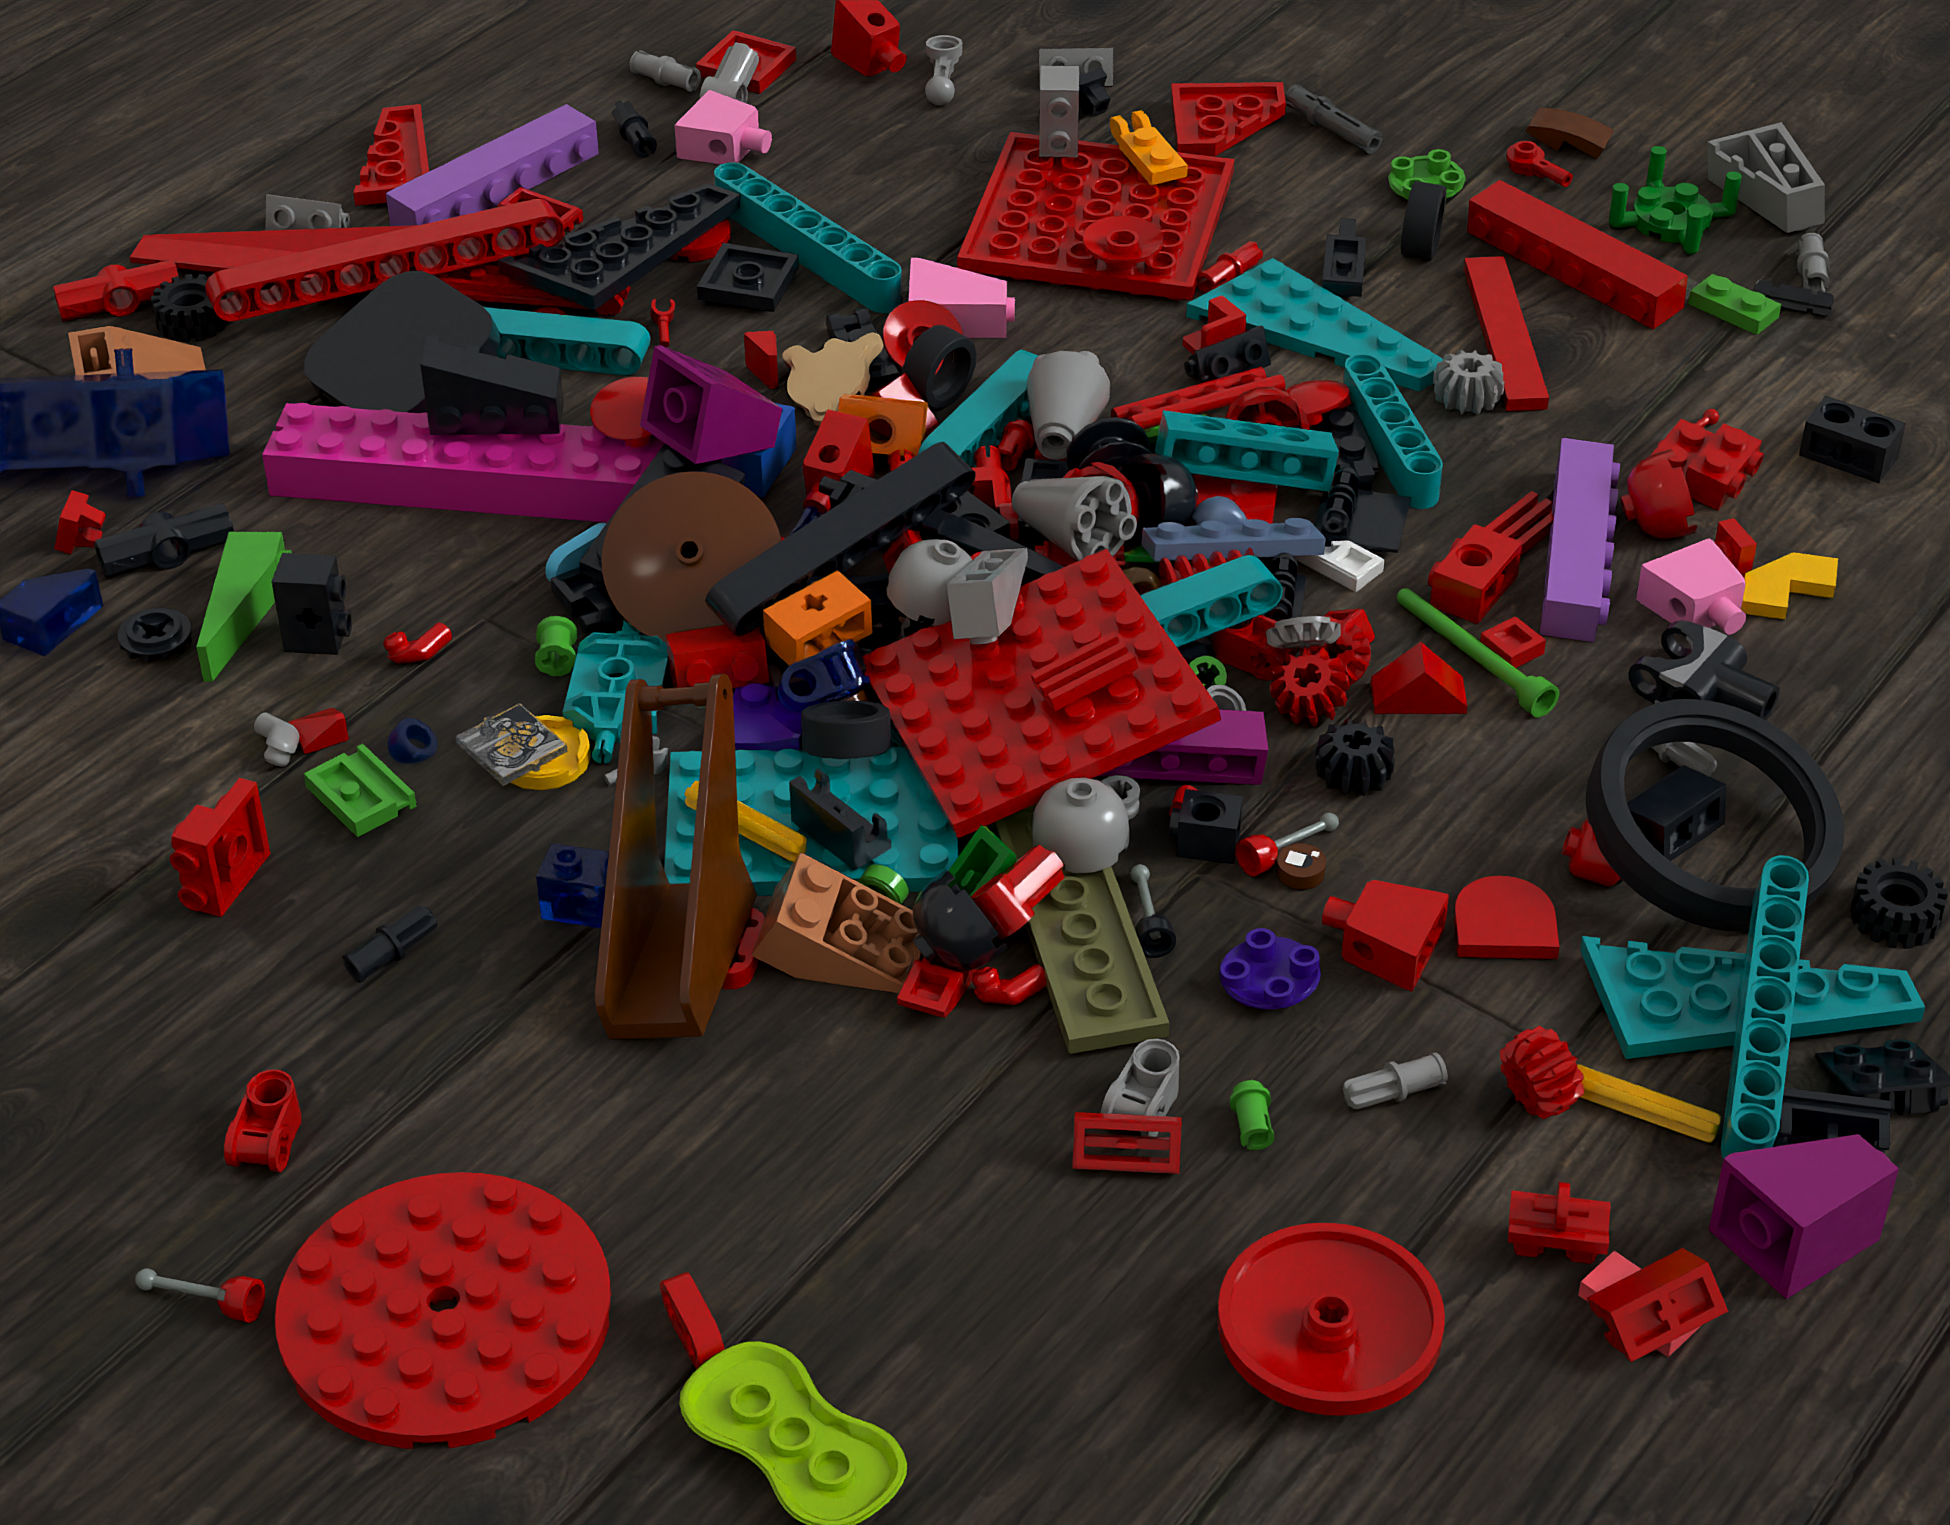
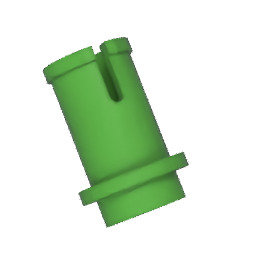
M1247 1080L1240 1082L1234 1087L1229 1103L1231 1110L1237 1113L1241 1145L1243 1147L1246 1145L1249 1150H1261L1269 1147L1275 1139L1268 1113V1107L1271 1103L1270 1092L1258 1081Z

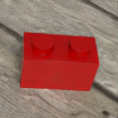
M726 625L665 634L670 677L675 688L693 687L695 683L709 682L714 674H726L731 681L732 689L752 683H769L765 640L759 627L744 636H736Z

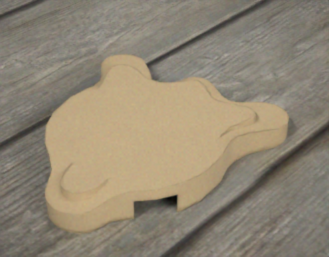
M873 332L868 333L853 342H845L833 338L828 340L824 344V348L816 353H812L799 345L786 349L782 354L785 365L791 370L787 380V391L795 408H803L806 415L813 419L816 426L820 427L828 409L838 411L839 398L844 393L856 394L859 391L861 395H864L870 380L869 367L873 359L884 347L880 335Z

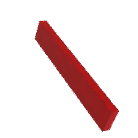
M1504 256L1465 258L1463 270L1488 353L1492 355L1493 361L1502 364L1503 381H1505L1502 399L1506 411L1548 409L1549 395Z

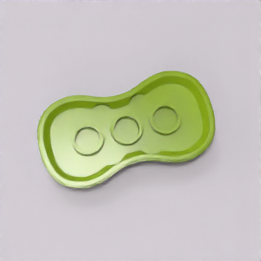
M755 1341L731 1346L702 1364L690 1376L681 1390L679 1404L688 1426L696 1434L709 1442L739 1453L755 1463L766 1475L784 1509L792 1517L806 1525H858L886 1505L895 1496L906 1477L907 1462L898 1442L878 1426L842 1413L829 1404L815 1388L806 1368L800 1360L791 1352L777 1345Z

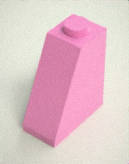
M911 258L908 301L926 300L943 306L954 315L961 326L963 335L967 338H1006L1007 322H1015V297H1007V281L922 258Z

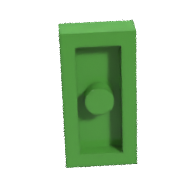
M1711 274L1690 291L1688 302L1689 305L1756 335L1779 318L1781 309L1780 303L1766 298L1762 293L1748 290L1731 282L1728 278Z

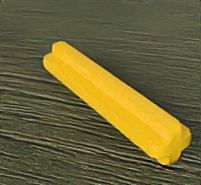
M694 781L691 787H687L684 793L686 796L685 804L695 811L697 809L699 781ZM737 800L738 832L740 835L790 862H794L800 852L806 853L807 838L804 835Z
M1577 1065L1584 1076V1079L1581 1081L1584 1086V1095L1580 1098L1705 1143H1712L1716 1138L1721 1124V1116L1718 1113L1591 1068Z

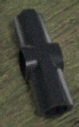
M224 503L177 517L166 512L153 513L142 521L139 528L95 540L94 547L101 570L105 578L152 564H156L164 569L176 568L188 559L190 553L226 543L228 533L234 532V528Z

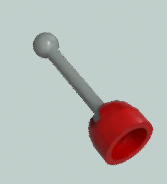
M1325 813L1321 816L1319 822L1276 841L1264 834L1246 837L1236 844L1238 863L1243 871L1250 876L1262 874L1274 866L1278 857V850L1322 830L1327 832L1334 831L1339 825V819L1333 813Z
M149 1268L140 1270L135 1277L136 1285L141 1290L147 1291L158 1287L217 1299V1305L225 1316L246 1323H252L258 1318L265 1300L263 1281L247 1276L232 1277L224 1282L220 1288L160 1277Z

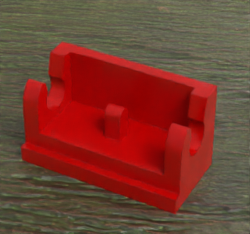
M1683 1248L1587 1297L1592 1312L1599 1318H1602L1610 1330L1604 1333L1605 1338L1614 1348L1625 1354L1626 1359L1630 1362L1728 1312L1709 1263Z

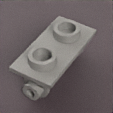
M1113 48L1039 49V87L1041 66L1062 65L1079 66L1081 75L1102 68L1107 74L1104 86H1113Z
M266 195L265 231L348 228L350 216L348 213H343L341 204Z

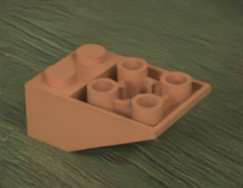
M114 326L68 333L86 421L110 419L116 415L139 411L150 412L157 408L179 404L190 405L202 400L212 399L201 347Z
M800 852L775 887L751 956L798 979L900 993L915 960L919 961L921 952L912 941L919 935L912 920L913 910Z

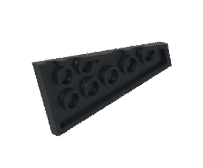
M708 183L669 197V205L652 209L647 205L636 209L635 217L621 222L620 218L614 217L567 234L564 238L565 243L557 246L546 247L540 244L529 248V256L514 261L512 256L501 258L498 260L499 274L546 291L553 296H559L575 302L584 308L595 310L740 209V194Z

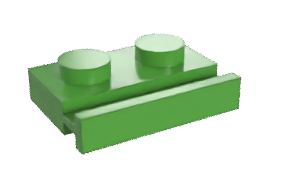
M363 743L357 746L356 753L350 756L343 753L304 773L306 788L357 837L398 817V810L406 806L410 810L417 807L415 793Z

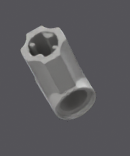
M735 42L733 46L728 47L715 76H708L704 80L700 98L708 90L747 103V87L760 61L758 53L743 43Z

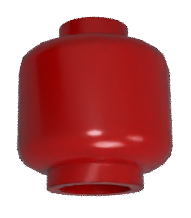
M1588 818L1579 829L1571 826L1562 848V854L1569 856L1568 866L1570 873L1577 878L1604 887L1614 886L1621 878L1601 853Z

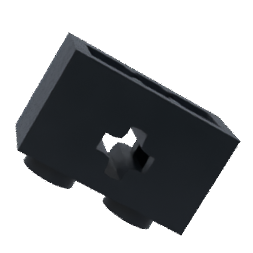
M282 553L271 583L284 652L338 655L343 638L349 637L351 634L352 613L350 610H345L346 578L345 575L339 574L336 556Z

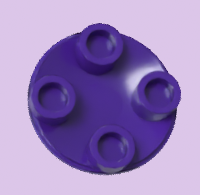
M1257 928L1248 932L1245 938L1246 941L1231 949L1225 955L1220 965L1219 975L1224 990L1236 1001L1259 1009L1285 1008L1303 1001L1315 991L1321 977L1319 952L1316 948L1302 945L1288 938L1277 937L1271 930L1265 928Z

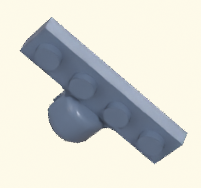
M1222 496L1207 498L1196 507L1192 519L1197 525L1184 527L1178 523L1164 522L1160 523L1157 528H1143L1141 545L1154 561H1160L1163 557L1171 561L1180 555L1185 556L1188 560H1192L1193 556L1198 553L1203 554L1206 559H1209L1210 555L1215 551L1221 552L1224 558H1227L1228 552L1232 549L1240 551L1241 555L1244 556L1248 548L1253 549L1254 556L1276 557L1283 552L1289 553L1292 556L1324 555L1326 538L1306 519L1289 518L1285 520V523L1273 524L1258 519L1248 520L1244 512L1234 501Z

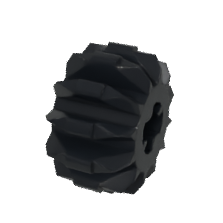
M1346 719L1342 727L1329 724L1327 732L1319 735V741L1316 743L1315 768L1317 770V777L1326 780L1327 789L1342 788L1344 796L1350 791H1358L1362 796H1365L1368 789L1381 791L1383 784L1387 780H1391V775L1395 768L1393 738L1384 735L1382 726L1368 727L1366 719L1360 724H1353Z

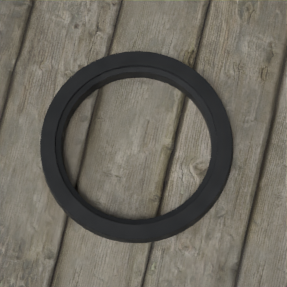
M1678 699L1649 705L1630 715L1614 730L1599 750L1591 769L1586 786V813L1588 822L1594 831L1598 847L1609 865L1628 886L1645 900L1672 916L1695 925L1722 931H1749L1752 903L1756 888L1723 886L1684 871L1652 846L1642 834L1630 813L1624 789L1627 763L1648 748L1671 742L1700 743L1726 750L1753 764L1773 780L1792 804L1803 831L1804 856L1802 863L1808 870L1809 875L1805 909L1825 889L1842 854L1844 844L1843 814L1839 800L1827 776L1809 753L1793 738L1773 724L1750 712L1719 702L1697 699Z

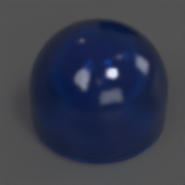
M406 718L400 721L391 731L387 743L391 757L401 763H417L427 760L436 753L438 746L436 736L430 727L414 718ZM408 739L420 740L425 744V749L413 746Z

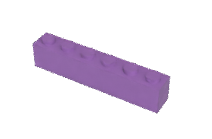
M566 104L387 192L386 199L390 226L422 225L491 209L518 188L530 189L598 155L596 121Z
M1562 438L1555 472L1552 516L1554 518L1549 533L1540 635L1594 642L1597 625L1606 626L1610 599L1602 598V596L1608 597L1611 585L1612 570L1605 569L1611 568L1614 543L1611 542L1613 541L1616 516L1614 514L1618 498V489L1616 488L1620 471V463L1613 462L1614 445L1568 438Z

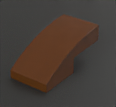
M1539 108L1525 132L1558 151L1565 140L1597 160L1614 130L1596 120L1577 113L1553 108Z

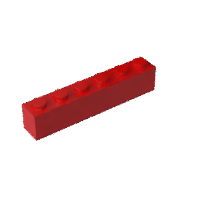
M1498 180L1469 200L1467 232L1639 323L1654 330L1684 308L1688 275L1501 180Z

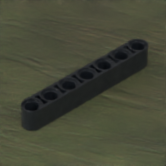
M938 442L719 580L708 592L705 599L706 605L736 636H744L764 624V609L836 571L840 573L845 572L961 497L972 486L976 478V472L947 443Z

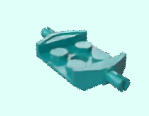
M624 620L622 631H617L616 634L592 632L579 643L563 708V717L573 721V726L580 731L582 727L587 733L588 739L596 741L592 758L597 763H601L603 754H605L604 764L609 763L612 760L614 744L621 741L625 692L628 682L630 680L643 679L648 686L661 685L663 687L666 669L669 668L666 643L657 635H640ZM615 673L625 674L620 677H611ZM652 711L653 735L657 734L658 730L657 711Z

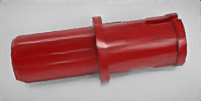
M1249 241L1233 253H1223L1218 257L1214 265L1198 274V281L1200 282H1198L1197 287L1203 294H1206L1238 277L1262 259L1263 251L1258 248L1256 242Z

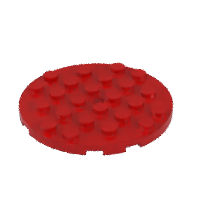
M466 1172L439 1173L396 1182L377 1189L339 1210L326 1220L296 1253L281 1282L276 1301L275 1328L282 1363L295 1383L297 1393L313 1411L342 1431L363 1440L385 1446L413 1449L414 1442L448 1441V1447L454 1448L496 1438L495 1430L511 1425L523 1418H526L530 1423L552 1409L570 1394L594 1364L603 1347L610 1324L609 1312L612 1293L608 1265L602 1247L585 1221L564 1202L538 1187L504 1176ZM454 1297L457 1298L458 1304L453 1309H445L440 1312L431 1309V1302L436 1304L440 1301H452Z

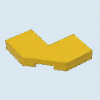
M1793 552L1745 573L1744 580L1746 585L1741 610L1748 615L1785 619L1788 609L1789 592L1833 598L1836 588L1838 558Z

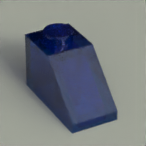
M88 568L23 580L0 600V630L3 640L42 656L48 655L104 606L96 571Z

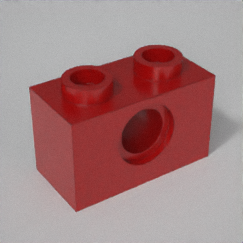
M1474 524L1462 539L1457 538L1453 542L1449 554L1442 562L1437 561L1433 565L1428 576V586L1432 587L1430 604L1436 609L1479 624L1518 577L1522 542Z

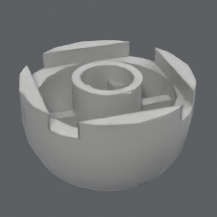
M948 540L918 541L903 550L894 564L888 579L887 596L895 608L912 620L918 622L920 615L926 618L935 619L932 626L945 624L951 621L947 583L972 562L973 559L957 544Z
M1070 778L1055 783L1041 796L1034 810L1032 818L1033 847L1040 844L1043 848L1054 851L1062 863L1065 864L1064 871L1089 873L1110 867L1118 861V853L1124 848L1126 851L1129 844V823L1126 805L1112 787L1098 780Z

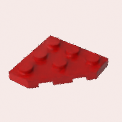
M1283 82L1172 83L1171 103L1176 150L1180 153L1217 156L1285 115L1286 107Z

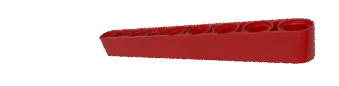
M532 199L220 270L213 273L207 279L205 292L219 318L228 322L238 321L372 290L390 277L406 271H423L436 275L497 261L507 256L514 257L529 253V248L540 244L546 247L556 246L562 240L565 228L563 222L547 201ZM547 220L543 226L536 228L538 223ZM509 229L506 234L498 236L502 230ZM471 237L466 244L459 245L463 239ZM432 246L427 253L420 254L424 248ZM393 255L392 259L388 262L380 263L385 257ZM354 264L349 271L341 272L345 266ZM314 274L311 279L301 281L304 276ZM275 283L270 289L261 290L264 285ZM235 292L231 298L221 300L224 294Z

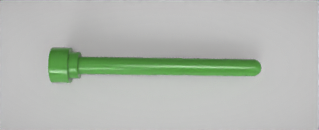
M1404 588L1398 592L1397 601L1400 605L1514 689L1516 697L1519 699V705L1531 715L1539 718L1548 714L1554 708L1559 698V689L1542 676L1527 677L1412 590Z

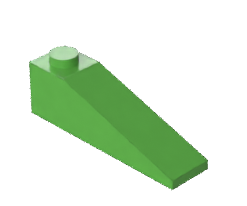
M282 532L228 533L196 646L204 682L214 681L275 603L271 581L282 553H292L291 550H285Z

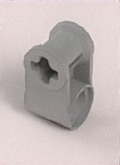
M1149 1039L1139 1043L1118 1079L1109 1087L1102 1104L1101 1113L1166 1116L1179 1092L1180 1057L1176 1047L1170 1042L1161 1039ZM1138 1131L1141 1132V1136L1156 1137L1159 1133L1150 1131Z

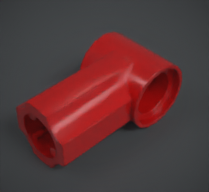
M1039 844L1028 850L1005 873L995 876L975 891L971 896L972 900L999 935L997 937L1000 940L1016 932L1034 916L1035 912L1032 908L1065 878L1062 870L1064 864L1054 851H1049Z

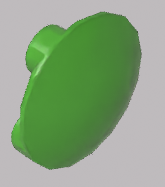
M1441 149L1432 150L1427 156H1415L1412 158L1401 156L1393 159L1391 162V172L1388 176L1390 188L1397 195L1406 199L1409 198L1414 181L1444 185L1446 187V199L1462 190L1466 181L1464 171L1455 162L1451 161V154Z

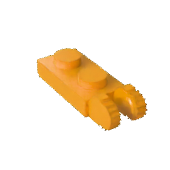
M1135 111L1131 114L1134 132L1129 131L1127 122L1120 115L1111 117L1109 122L1110 132L1119 144V149L1151 186L1187 177L1188 165L1157 129L1151 127L1149 117L1144 114V111Z

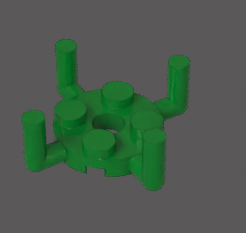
M1654 146L1651 148L1646 187L1639 189L1633 211L1626 212L1629 186L1624 183L1613 185L1608 219L1609 225L1612 228L1635 226L1638 231L1646 236H1649L1650 230L1661 234L1660 241L1680 243L1687 254L1694 255L1699 251L1701 237L1706 228L1709 230L1712 218L1730 217L1735 214L1742 175L1735 171L1728 172L1725 178L1722 202L1710 203L1706 198L1698 194L1699 189L1693 184L1679 183L1675 187L1664 186L1662 178L1667 150L1662 146Z

